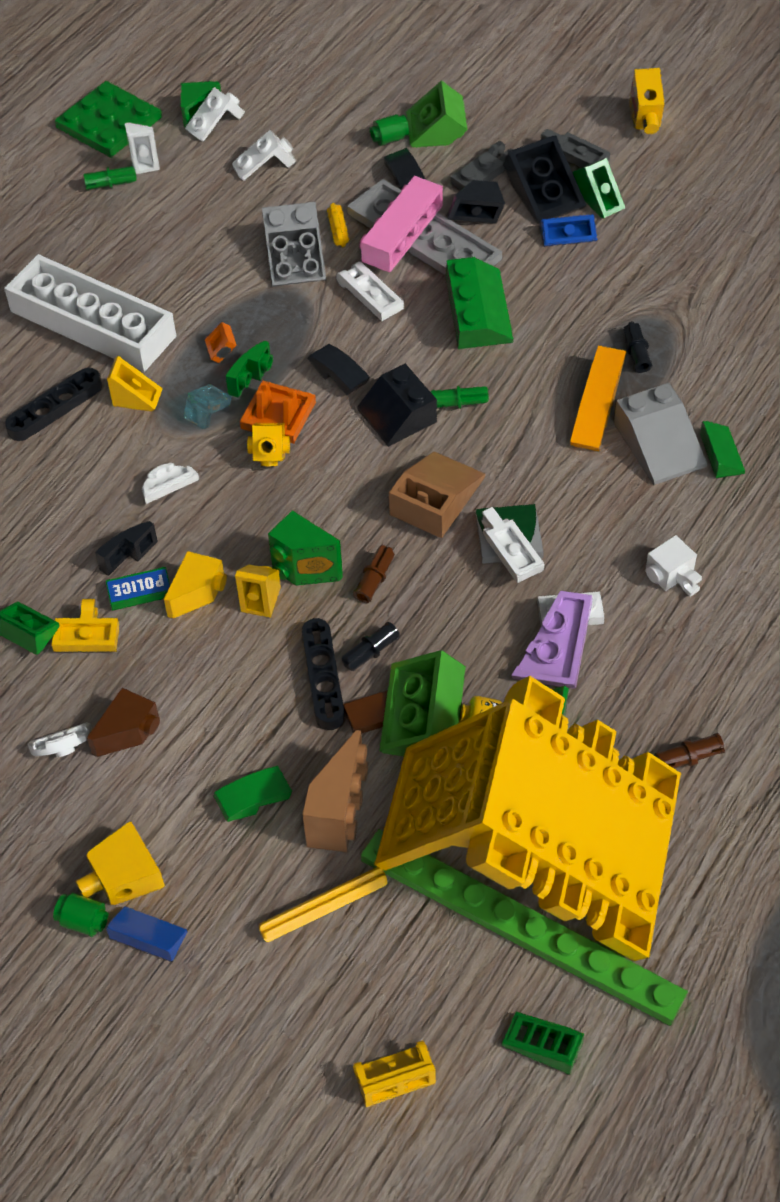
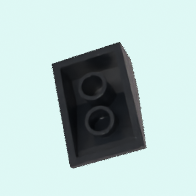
M556 135L508 151L503 166L512 187L537 224L540 223L541 219L557 218L586 207L585 200Z

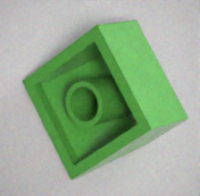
M442 80L406 111L409 125V140L412 147L450 145L457 138L462 137L465 131L468 130L463 96Z

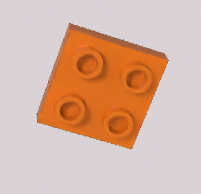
M262 380L240 420V427L243 430L252 432V425L255 423H285V436H290V443L294 444L316 403V397L311 393Z

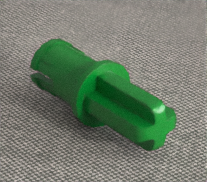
M132 166L109 170V167H107L104 171L84 173L87 190L107 186L113 188V185L135 182L137 179L135 168Z
M457 386L456 389L431 390V393L437 399V408L458 406L460 409L462 408L461 405L483 404L489 401L488 388L485 386L461 389L460 386Z

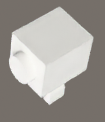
M675 535L648 553L645 572L653 583H658L665 591L679 583L684 592L690 597L700 590L697 583L702 581V576L694 571L697 554L678 536Z

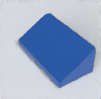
M594 214L541 219L539 223L544 247L597 241Z
M126 906L121 909L106 928L110 939L173 962L188 932L187 929Z

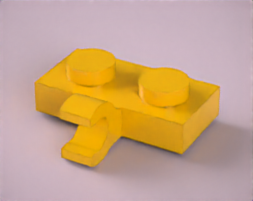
M82 599L80 618H55L60 627L52 638L53 651L117 652L120 625L118 618H97L98 608L95 607V599Z

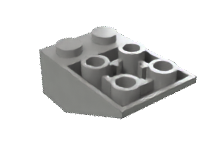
M307 202L262 208L272 287L326 280L316 203Z

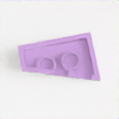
M566 591L559 592L544 618L538 634L530 642L520 665L512 673L513 680H522L531 676L542 684L559 687L565 685L567 688L576 689L593 601L592 595Z

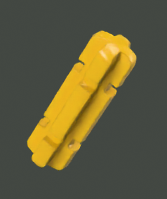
M332 203L327 208V215L334 244L345 247L350 239L342 206Z

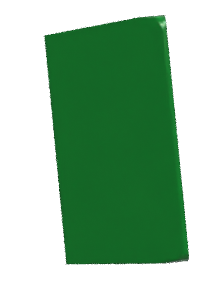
M702 421L700 436L715 477L722 478L745 474L744 466L729 427L709 421Z
M18 601L0 611V636L35 655H38L60 627L58 622Z

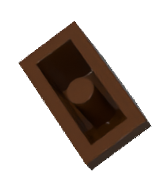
M121 688L87 737L92 755L99 757L142 745L149 734H154L159 726L160 718L156 703L125 688Z

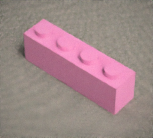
M414 176L408 184H405L398 197L389 203L385 213L376 219L372 229L362 236L359 244L362 262L390 273L442 208L443 186Z

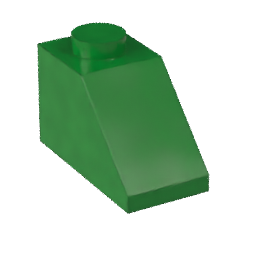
M607 158L572 172L585 202L601 219L625 209Z

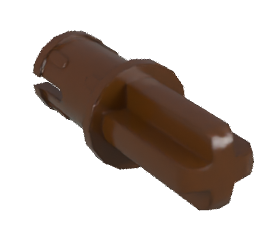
M379 546L370 564L363 568L364 575L353 592L354 597L364 603L371 602L379 584L385 581V573L395 556L391 547Z

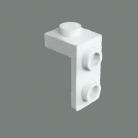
M214 87L185 129L203 142L226 111L238 120H240L245 111L238 106L240 101L229 92L225 95Z
M269 130L234 160L232 165L239 178L244 181L273 155L288 168L296 160L291 153L293 150L291 144L284 137L279 139Z

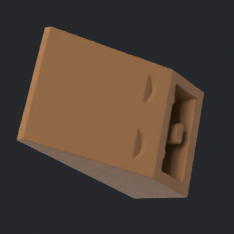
M432 452L404 471L389 491V513L397 519L443 538L486 474L437 452Z
M356 730L308 786L303 810V823L306 845L309 848L347 852L349 840L355 841L357 833L355 815L356 810H361L363 790H360L361 782L366 781L368 774V761H366L367 744H362L361 731Z

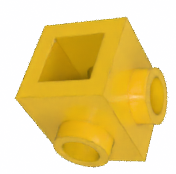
M255 423L252 425V436H248L247 449L248 454H253V461H260V466H278V461H283L285 454H290V436H285V423ZM265 441H269L273 448H268Z

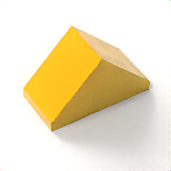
M117 356L114 359L107 377L113 406L151 412L155 410L163 388L121 357Z

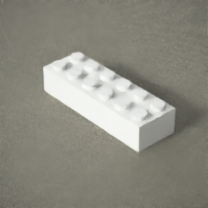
M39 254L4 288L12 313L115 359L119 356L142 372H145L176 338L173 314Z

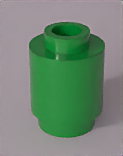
M394 114L374 120L372 127H370V135L373 142H377L379 146L404 139V136L409 135V125L406 117Z
M71 893L70 895L62 894L59 897L54 908L53 919L59 922L61 927L93 937L98 931L102 932L108 922L109 913L105 911L104 903Z

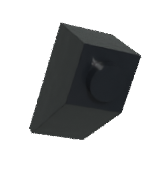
M472 180L455 195L447 218L449 220L497 223L505 205L498 183Z

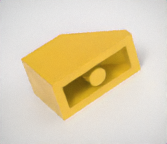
M187 551L164 598L169 618L174 619L214 602L218 592L223 591L227 581V574L224 573L222 560Z
M250 564L237 570L235 579L241 612L271 618L281 589L279 570L268 566Z

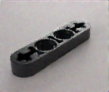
M94 368L81 369L12 413L5 421L9 437L15 441H24L96 395L102 389L100 373ZM64 393H70L73 395L68 400L59 399V397ZM41 408L50 409L45 415L35 414Z
M313 618L304 623L302 638L317 725L322 729L335 730L344 722V706L329 624L325 620ZM313 631H319L321 644L315 645ZM318 655H325L330 659L325 665H316L312 662L313 658ZM323 681L331 682L334 685L333 689L328 692H321L316 687ZM331 702L334 717L327 718L325 703Z

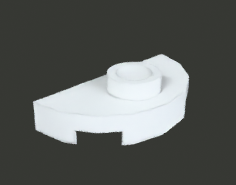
M174 463L157 466L147 474L148 478L142 486L146 504L198 481V473L190 466H174Z
M86 722L30 741L28 743L30 753L33 756H45L54 753L56 757L68 755L75 751V746L87 741V737L92 731L91 724Z

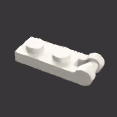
M359 261L353 264L348 271L342 270L336 274L339 285L342 288H347L381 321L404 309L403 300L362 262Z

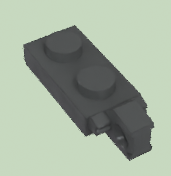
M546 129L541 134V140L556 135L567 161L581 168L606 158L608 162L610 161L611 153L569 132L563 135Z

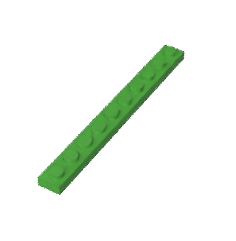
M380 829L377 830L361 854V861L373 868L377 867L374 864L383 831ZM425 855L384 871L386 875L669 1026L672 1025L687 996V990L430 855Z

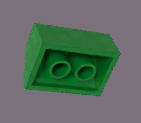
M475 257L447 260L445 279L458 349L513 343L514 339L500 269Z

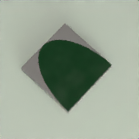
M535 504L494 507L502 520L508 519L515 522L542 559L544 552ZM489 508L475 509L482 564L502 562L483 534L485 527L482 524V511Z

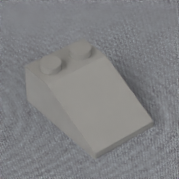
M670 383L616 401L614 424L653 485L707 467L706 459L683 402Z

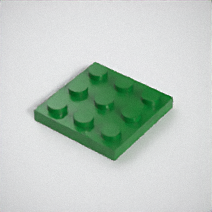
M105 81L56 118L55 125L57 129L112 158L128 145L124 123L151 127L162 118L161 109Z

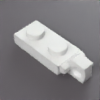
M493 507L482 511L485 539L517 583L544 571V562L513 520H502Z

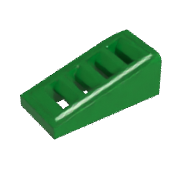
M516 1012L502 1042V1046L570 1075L583 1045L585 1034L566 1026ZM521 1025L528 1027L523 1041L515 1040ZM535 1031L541 1033L536 1046L530 1044ZM548 1036L555 1039L550 1050L544 1049ZM562 1042L568 1044L564 1055L557 1053Z

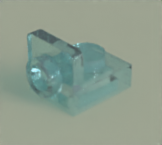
M211 384L188 392L184 418L200 428L206 429L209 427L212 413L229 407L232 396Z

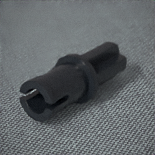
M633 321L628 322V325L624 326V333L628 343L626 350L632 356L635 371L645 373L652 368V361L647 350L649 344L643 337L640 325Z
M386 622L385 625L370 636H363L361 643L342 656L341 659L344 666L351 671H355L372 657H379L381 650L399 639V631L391 622Z

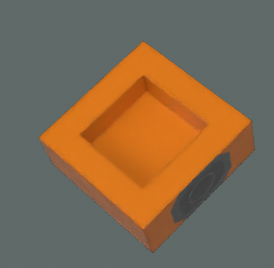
M223 322L205 339L211 360L218 363L231 353L237 345L230 325Z

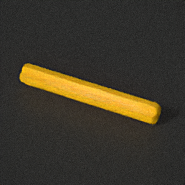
M379 867L365 872L261 922L258 925L260 934L265 942L277 939L386 886V874Z

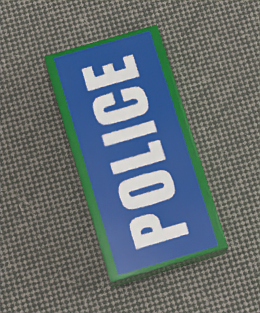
M166 567L106 580L112 611L164 599L170 587Z

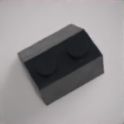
M406 363L382 374L358 405V411L388 447L437 423V399Z

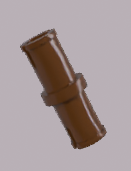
M715 733L693 742L690 740L682 741L681 746L657 752L654 756L672 768H677L686 764L689 766L697 765L698 760L725 753V749L723 748L724 743L719 733Z

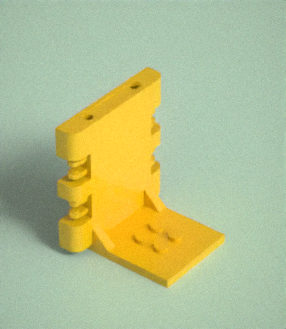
M531 676L516 682L509 689L503 703L406 748L376 856L375 866L386 871L449 846L468 848L466 863L472 869L507 889L519 886L527 889L533 882V894L539 897L538 903L541 909L562 921L575 918L580 921L587 916L586 923L592 928V935L595 940L631 961L649 958L681 776L679 771L649 752L636 756L633 759L624 755L619 760V751L614 748L617 731L598 719L582 727L574 723L568 729V718L562 715L565 698Z

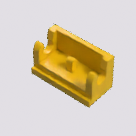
M424 1040L416 1042L417 1045L413 1048L363 1065L361 1061L353 1064V1071L366 1107L436 1083V1070Z

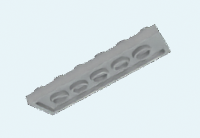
M382 179L347 206V214L372 229L376 219L385 213L389 203L398 197L401 190ZM440 213L435 215L407 251L446 275L447 260L475 257L492 266H495L502 260L501 250Z

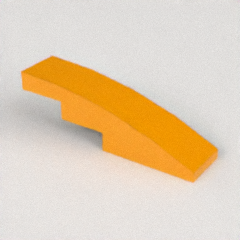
M598 345L578 410L570 446L599 452L611 407L614 403L626 351Z

